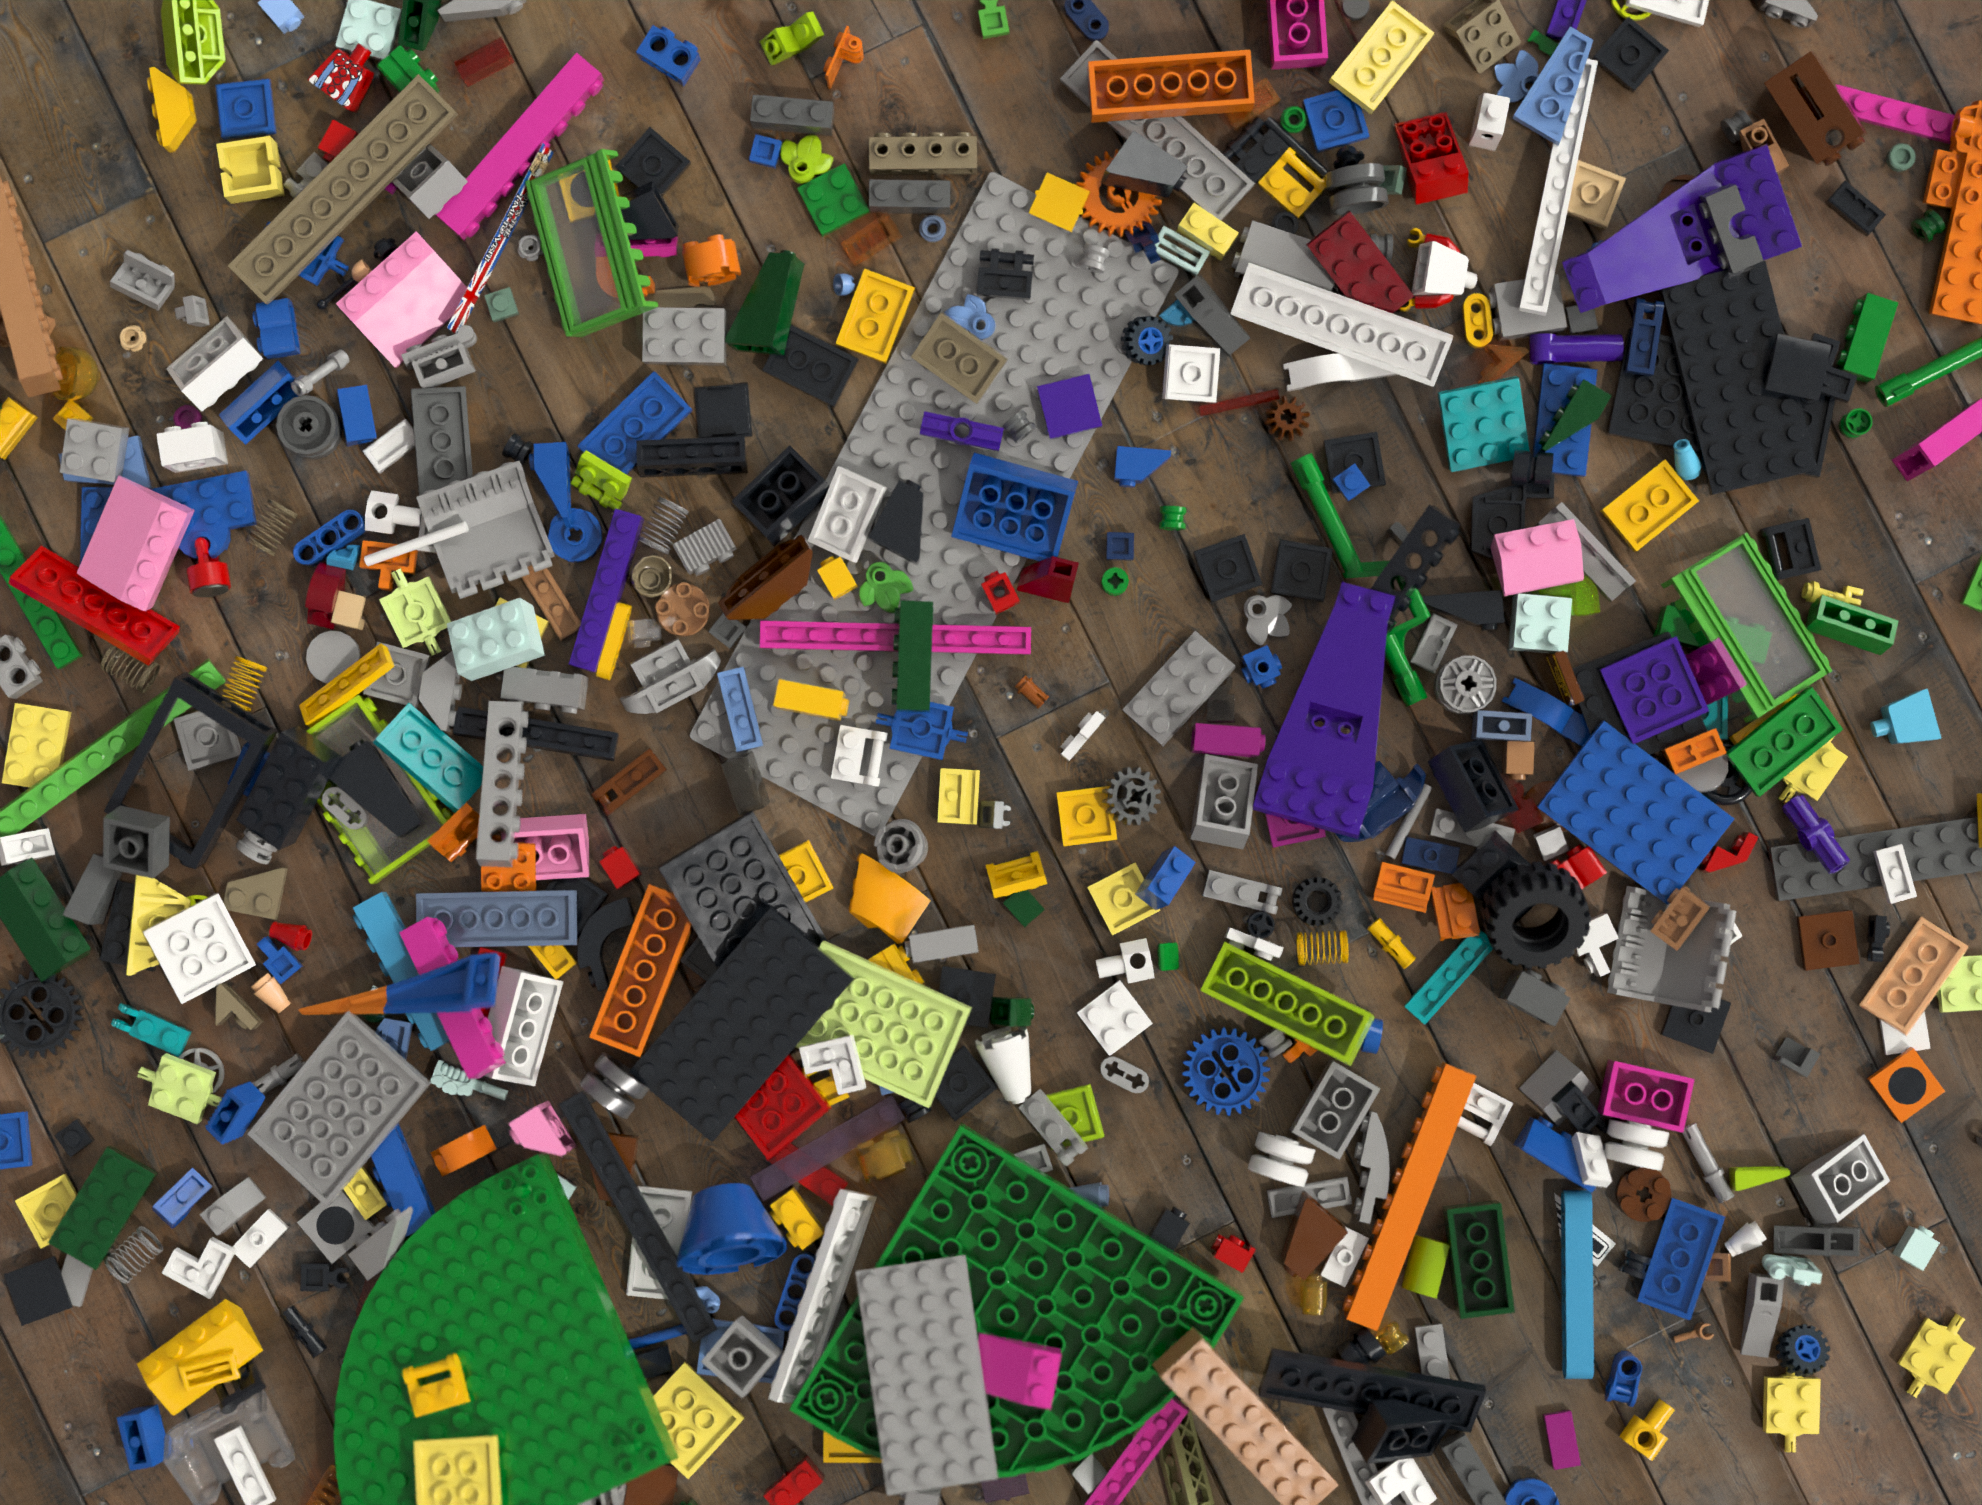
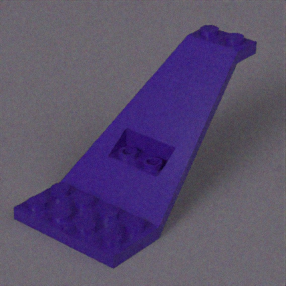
M1768 145L1756 147L1712 164L1590 251L1563 260L1562 264L1580 313L1608 303L1694 281L1703 275L1726 270L1722 269L1718 262L1717 254L1720 252L1717 244H1713L1710 240L1708 229L1711 227L1708 219H1704L1699 210V204L1702 203L1699 196L1729 183L1737 185L1745 207L1744 211L1735 214L1729 222V231L1734 238L1746 234L1755 235L1763 260L1802 247ZM1685 216H1691L1693 222L1687 225L1683 223L1682 219ZM1694 241L1701 242L1702 247L1699 250L1692 248L1691 244Z
M1342 582L1335 606L1268 757L1253 804V810L1358 839L1373 791L1387 624L1395 601L1394 595ZM1317 721H1321L1324 723V725L1322 727H1317L1314 723ZM1347 728L1350 730V733L1343 734L1341 730Z

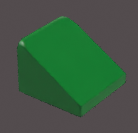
M1175 942L1158 943V969L1160 971L1179 969L1178 944Z

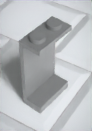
M1253 220L1250 228L1244 227L1240 239L1244 246L1241 253L1236 252L1231 266L1236 269L1234 277L1239 278L1240 274L1244 275L1248 263H1252L1330 292L1334 285V281L1306 246L1311 241L1310 239Z

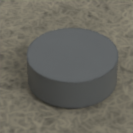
M1344 0L1342 3L1344 16L1352 21L1363 19L1369 10V0Z

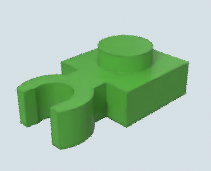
M979 0L980 4L985 7L983 10H978L983 39L1009 35L1005 6H996L999 0Z

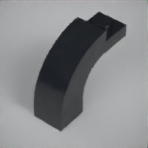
M629 897L611 902L600 908L587 921L579 938L577 952L579 968L591 967L592 971L588 972L589 980L593 988L597 987L598 992L608 989L610 985L603 961V947L606 940L616 930L633 925L636 918Z

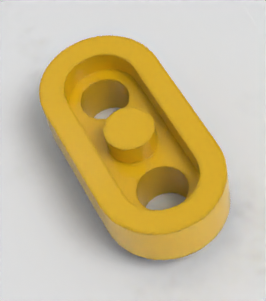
M1471 294L1462 305L1465 340L1473 348H1483L1489 344L1493 337L1491 306L1488 298L1483 294ZM1471 305H1478L1480 312L1474 313L1471 310ZM1474 331H1480L1483 335L1482 339H1476L1473 335Z

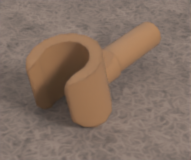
M1699 1322L1695 1325L1694 1330L1673 1336L1674 1341L1677 1343L1696 1337L1709 1340L1713 1338L1714 1334L1708 1333L1703 1335L1702 1329L1711 1324Z

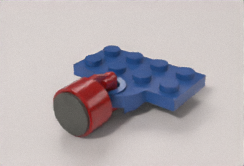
M241 471L150 489L195 510L179 546L185 555L198 561V564L190 566L186 570L190 594L195 597H214L227 593L231 588L228 564L219 562V555L228 549L231 541L230 530L257 525L249 473Z

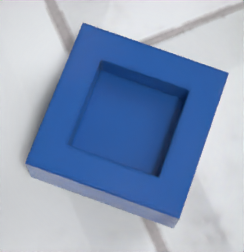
M755 134L749 162L776 169L782 141Z
M1353 464L1332 479L1347 502L1371 486L1356 464Z

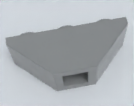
M453 651L423 672L419 692V701L440 730L451 732V728L454 727L457 711H454L456 700H460L462 694V684H459L460 675L457 673Z

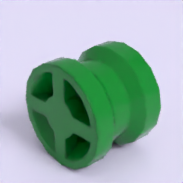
M1160 506L1162 521L1159 522V529L1186 530V524L1183 521L1184 515L1187 513L1186 507Z
M1117 567L1108 569L1101 581L1103 590L1111 596H1118L1124 593L1129 583L1126 572Z

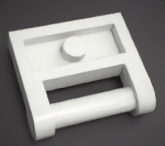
M840 725L831 779L879 787L880 778H878L883 745L884 741H887L888 733ZM866 738L874 739L867 776L860 775L865 740Z
M1474 1083L1464 1109L1492 1124L1487 1130L1461 1116L1457 1127L1483 1139V1143L1491 1146L1513 1103Z

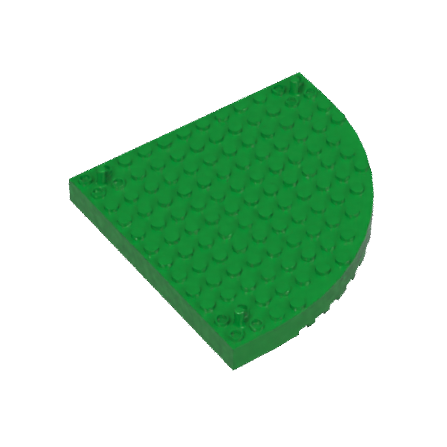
M960 1123L873 1267L880 1268L966 1255L977 1337H979V1333L1061 1349V1359L1051 1409L1026 1405L986 1393L998 1478L1046 1471L1056 1468L1058 1465L1081 1460L1099 1449L1113 1445L1115 1441L1144 1425L1150 1417L1163 1409L1176 1395L1171 1387L1160 1377L1152 1364L1193 1327L1214 1348L1244 1299L1242 1292L963 1123ZM858 1293L791 1403L789 1410L849 1446L867 1455L882 1459Z
M537 1154L486 1179L460 1194L432 1215L400 1248L383 1270L367 1297L350 1336L341 1367L335 1402L334 1452L336 1477L342 1505H417L414 1441L498 1436L501 1505H580L679 1458L549 1154ZM456 1353L461 1363L470 1402L415 1417L408 1387L403 1378V1369L410 1366L417 1368L444 1360L447 1355ZM450 1370L419 1378L418 1381L421 1387L451 1378L452 1376Z

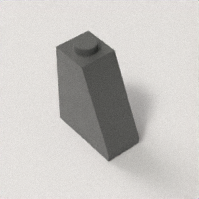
M93 854L64 910L63 916L88 925L104 924L116 891L117 882L120 881L123 872L103 867V854Z

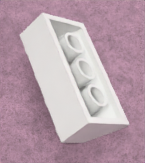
M502 966L497 983L495 1007H491L488 1020L492 1025L493 1031L491 1033L495 1041L499 1042L504 1050L503 1058L506 1064L484 1076L535 1086L564 981Z

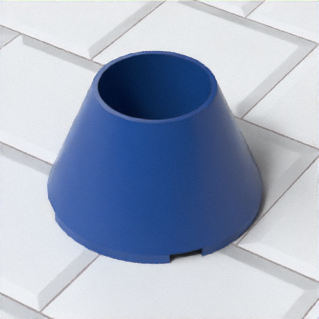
M739 1183L717 1185L699 1191L692 1198L677 1256V1266H682L683 1271L686 1273L699 1275L738 1272V1266L753 1263L754 1267H758L777 1259L785 1253L787 1249L786 1241L751 1186Z

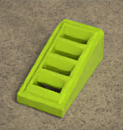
M1783 1166L1729 1168V1187L1733 1191H1741L1790 1176V1170Z

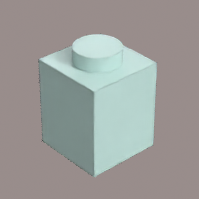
M1919 1225L1917 1229L1908 1226L1892 1254L1923 1271L1940 1242L1933 1239L1934 1233Z

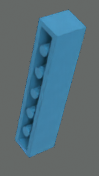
M380 892L353 907L356 913L353 915V918L360 929H365L368 935L366 942L373 953H378L381 959L379 966L386 977L390 975L393 983L418 976V971L399 933L406 929L387 892ZM405 1013L411 1024L416 1023L421 1032L418 1034L419 1040L425 1048L429 1047L430 1051H433L450 1042L437 1013Z

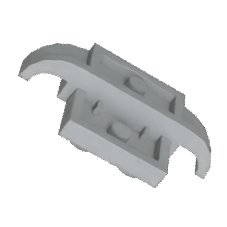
M676 638L630 663L642 687L638 689L639 691L629 696H623L620 698V701L627 712L637 714L658 713L704 689L718 669L721 659L714 648L697 660L696 658L690 660L679 638Z

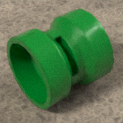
M1856 408L1844 414L1839 421L1840 432L1843 436L1852 439L1867 433L1872 427L1873 420L1871 414L1862 408Z

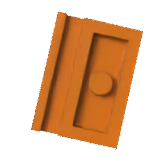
M1381 862L1372 900L1426 913L1435 875Z
M1461 883L1443 885V887L1439 888L1432 887L1431 897L1440 941L1449 938L1459 939L1479 936L1480 929L1473 895Z

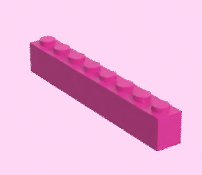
M576 52L466 178L468 182L463 186L461 192L448 200L443 205L442 210L435 214L438 219L462 240H465L467 236L469 238L472 237L480 228L479 223L481 220L495 212L498 206L496 203L502 196L507 197L513 191L516 180L520 176H526L541 145L545 144L543 150L547 147L550 148V141L555 136L559 137L568 127L567 122L573 115L576 117L583 111L586 105L584 102L591 95L595 96L602 89V82L604 81L602 74Z

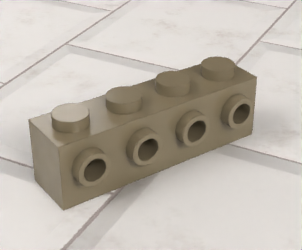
M934 132L929 133L928 137H918L916 133H903L902 137H891L889 133H877L875 137H869L870 175L977 174V136H971V133L959 132L955 136H945L944 133Z

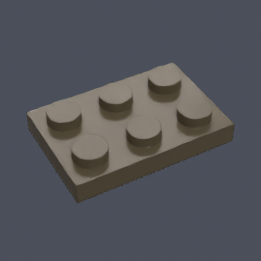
M943 312L940 313L911 356L915 361L976 404L982 399L1008 361V358Z

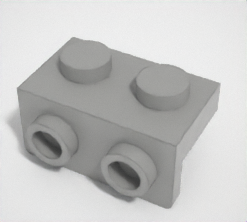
M126 250L123 254L124 263L110 280V287L159 311L175 288L174 273L164 265H157L149 261L140 253Z

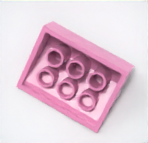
M415 232L341 298L336 305L386 359L397 368L404 362L401 354L407 353L406 350L411 346L423 345L452 318L467 287L426 241Z
M119 475L77 574L129 605L143 611L151 609L155 604L195 510Z

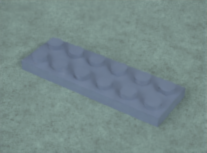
M577 890L416 894V923L426 917L438 918L446 927V937L449 944H452L454 947L577 945Z

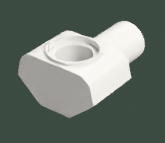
M371 490L365 513V530L393 534L396 524L420 527L422 513L420 508L400 506L398 494ZM386 506L387 515L382 519H377L376 510L378 507Z
M1146 938L1120 943L1121 955L1095 960L1099 978L1126 973L1128 983L1155 978ZM1135 953L1142 954L1145 959L1144 965L1138 969L1133 968L1130 964V958Z

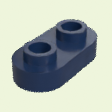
M1066 0L1065 13L1087 40L1092 42L1096 40L1101 41L1107 36L1109 30L1108 20L1091 0ZM1076 2H1081L1083 4V8L1079 10L1075 9L1073 4ZM1093 22H1098L1101 27L1094 30L1090 25Z

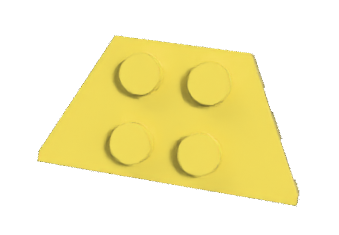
M135 875L126 975L131 976L146 968L159 965L142 931L190 907V899L154 878Z

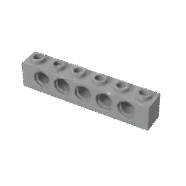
M489 701L476 854L479 866L512 867L513 859L518 858V843H514L515 832H520V816H516L517 806L522 805V790H518L519 780L524 779V763H520L521 754L526 753V737H522L523 727H528V711H524L522 702ZM506 727L514 728V732L510 736H502L500 733ZM502 754H512L510 761L505 763L498 761ZM502 779L510 781L509 786L505 789L496 787L497 783ZM504 805L508 807V811L504 815L494 814L498 806ZM497 832L506 833L505 839L501 842L493 841L492 837Z

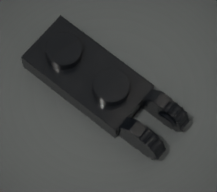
M1569 1081L1551 1098L1579 1133L1593 1135L1589 1130L1595 1125L1601 1132H1607L1608 1126L1602 1120L1603 1117L1574 1082Z

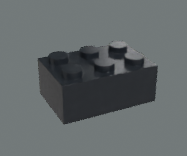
M789 445L731 502L775 547L825 499L829 485Z

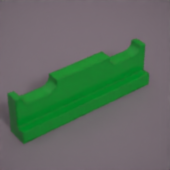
M1535 29L1528 39V42L1533 41L1538 44V49L1549 56H1552L1559 45Z

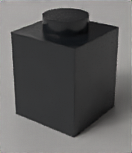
M1175 1206L1171 1210L1165 1207L1150 1231L1149 1237L1174 1251L1190 1225V1222L1185 1219L1187 1214Z

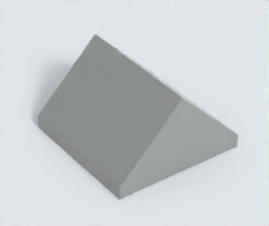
M1555 1050L1518 1089L1559 1127L1566 1117L1551 1098L1569 1081L1574 1082L1586 1097L1595 1090V1087L1578 1067L1559 1051Z

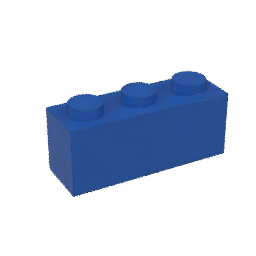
M277 361L219 414L220 418L246 445L278 416L284 404L298 397L291 388V383L296 379L295 376Z

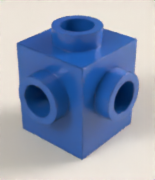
M1268 645L1241 657L1244 665L1241 671L1247 684L1252 682L1253 687L1260 685L1264 689L1277 683L1275 678L1281 675L1279 670L1282 669V665L1277 654H1271ZM1258 665L1265 667V673L1258 670Z

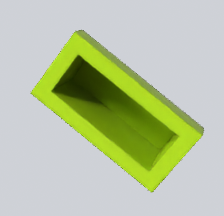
M1415 1234L1401 1287L1418 1294L1437 1298L1450 1245L1443 1241Z

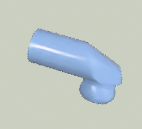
M706 1286L695 1287L709 1313L717 1312L721 1304L719 1296Z

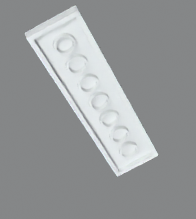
M1248 263L1231 311L1233 316L1432 387L1435 385L1453 340V335L1252 263Z
M840 1189L835 1197L830 1220L825 1226V1234L821 1246L816 1252V1261L812 1272L807 1278V1287L803 1299L799 1302L794 1325L789 1331L788 1343L780 1357L777 1375L771 1384L769 1399L780 1403H792L825 1349L877 1198L876 1196Z

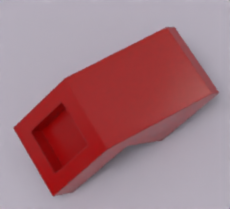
M1750 832L1737 835L1731 845V849L1734 850L1732 853L1718 846H1713L1702 860L1699 870L1703 873H1710L1747 861L1759 837Z

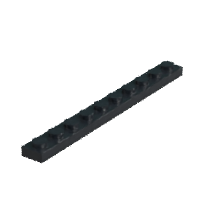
M584 1090L559 1103L560 1108L692 1342L694 1343L717 1330L714 1321L687 1273L683 1271L682 1266H677V1256Z

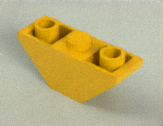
M151 67L149 68L151 77H147V84L150 93H154L155 103H152V112L154 118L158 119L160 129L156 130L157 139L160 146L163 145L168 152H175L197 121L193 97L182 85L157 68Z

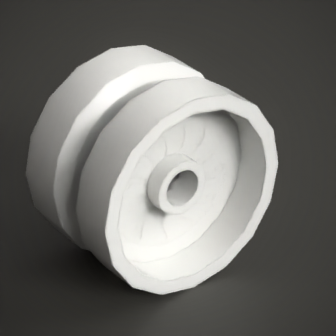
M1609 1119L1607 1133L1611 1137L1622 1139L1623 1142L1622 1144L1616 1142L1604 1143L1605 1157L1635 1166L1662 1170L1664 1156L1659 1152L1648 1150V1147H1666L1669 1132L1654 1129L1651 1125L1628 1120L1623 1122Z
M1259 1132L1255 1146L1257 1149L1270 1155L1269 1157L1260 1154L1252 1155L1248 1169L1276 1180L1304 1187L1308 1172L1293 1164L1294 1162L1306 1165L1311 1164L1315 1149L1300 1144L1299 1141L1291 1138Z

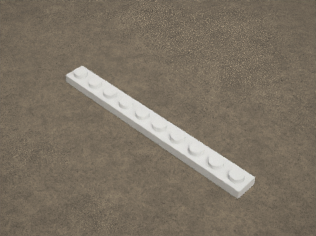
M1587 59L1559 146L1554 143L1552 145L1519 311L1543 316H1546L1598 63L1596 60Z

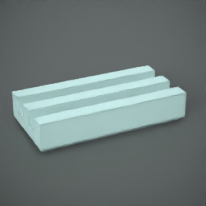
M1163 225L1158 234L1160 242L1155 244L1157 254L1192 275L1197 276L1210 251ZM1164 235L1202 255L1199 259L1163 238ZM1161 244L1173 252L1195 263L1196 266L1193 267L1192 265L1186 263L1185 261L1158 247V245Z

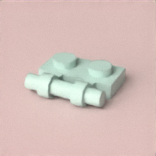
M1766 1254L1762 1258L1763 1267L1774 1279H1783L1787 1275L1791 1276L1795 1283L1810 1286L1811 1282L1817 1284L1821 1282L1822 1272L1808 1258L1782 1254V1256Z

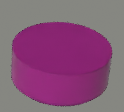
M183 405L175 411L173 421L175 426L181 427V430L192 428L191 424L202 422V415L197 408L191 405Z

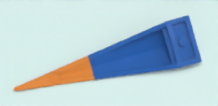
M497 953L470 955L430 972L388 986L304 1007L298 1011L302 1015L346 1014L348 1011L353 1014L471 1012L472 1009L495 1007L500 957Z

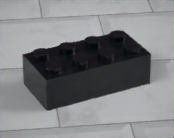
M299 726L282 731L236 820L278 850L296 843L341 755Z

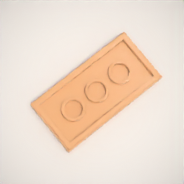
M1920 917L1859 1006L1907 1037L1969 948L1968 945L1923 917Z

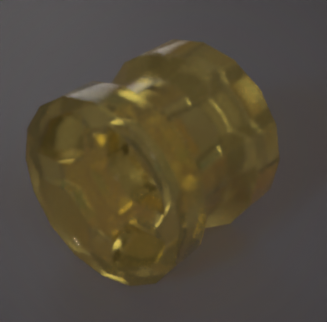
M1396 1321L1389 1323L1375 1335L1376 1340L1382 1342L1385 1346L1384 1350L1388 1355L1395 1353L1409 1341V1337L1399 1330L1400 1326Z

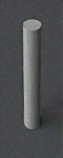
M1424 783L1422 792L1414 804L1415 807L1407 812L1385 855L1392 859L1396 858L1432 790L1431 786Z

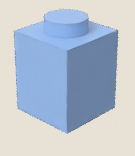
M260 0L258 2L260 7L284 34L287 31L295 30L301 24V19L304 18V15L291 0Z

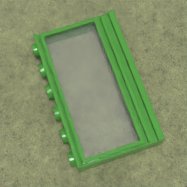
M600 149L596 153L533 180L525 181L527 197L531 202L534 223L539 232L541 249L545 255L548 276L552 281L555 293L554 298L559 308L562 319L561 325L566 337H583L659 307L657 302L645 301L642 287L650 286V279L646 275H638L635 261L643 260L644 256L640 249H631L628 235L635 234L637 230L633 223H625L623 220L621 209L628 208L630 203L626 197L617 196L614 183L621 182L623 177L619 171L610 170L608 160L618 157L617 151Z
M1747 532L1661 584L1663 589L1673 584L1681 598L1675 601L1676 608L1678 610L1688 608L1695 620L1689 624L1691 632L1695 634L1702 631L1708 642L1720 638L1747 682L1746 686L1732 694V699L1736 703L1745 701L1752 712L1743 718L1746 723L1758 719L1796 693L1832 672L1827 657L1819 650L1813 634L1807 630L1800 619L1799 611L1790 603L1784 587L1778 583L1772 573L1770 564L1763 559L1758 551L1757 543Z

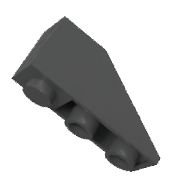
M1202 275L1194 277L1174 294L1189 314L1229 355L1251 338L1236 318L1231 315V312Z

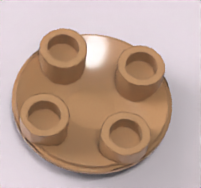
M686 582L669 587L660 596L655 606L660 625L670 634L680 637L691 636L699 632L706 625L710 616V604L705 593L700 588Z

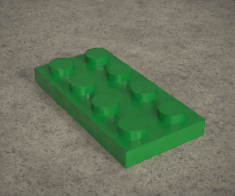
M1808 686L1728 750L1725 755L1754 795L1760 797L1840 733L1843 728L1814 688Z

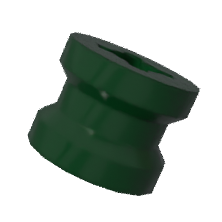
M1932 209L1924 212L1921 219H1915L1911 222L1914 234L1924 243H1929L1933 239V235L1936 233L1940 234L1946 229L1942 218Z

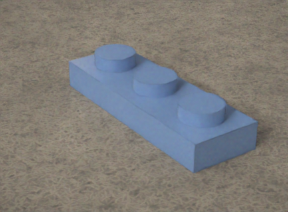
M744 667L717 673L737 753L764 746Z

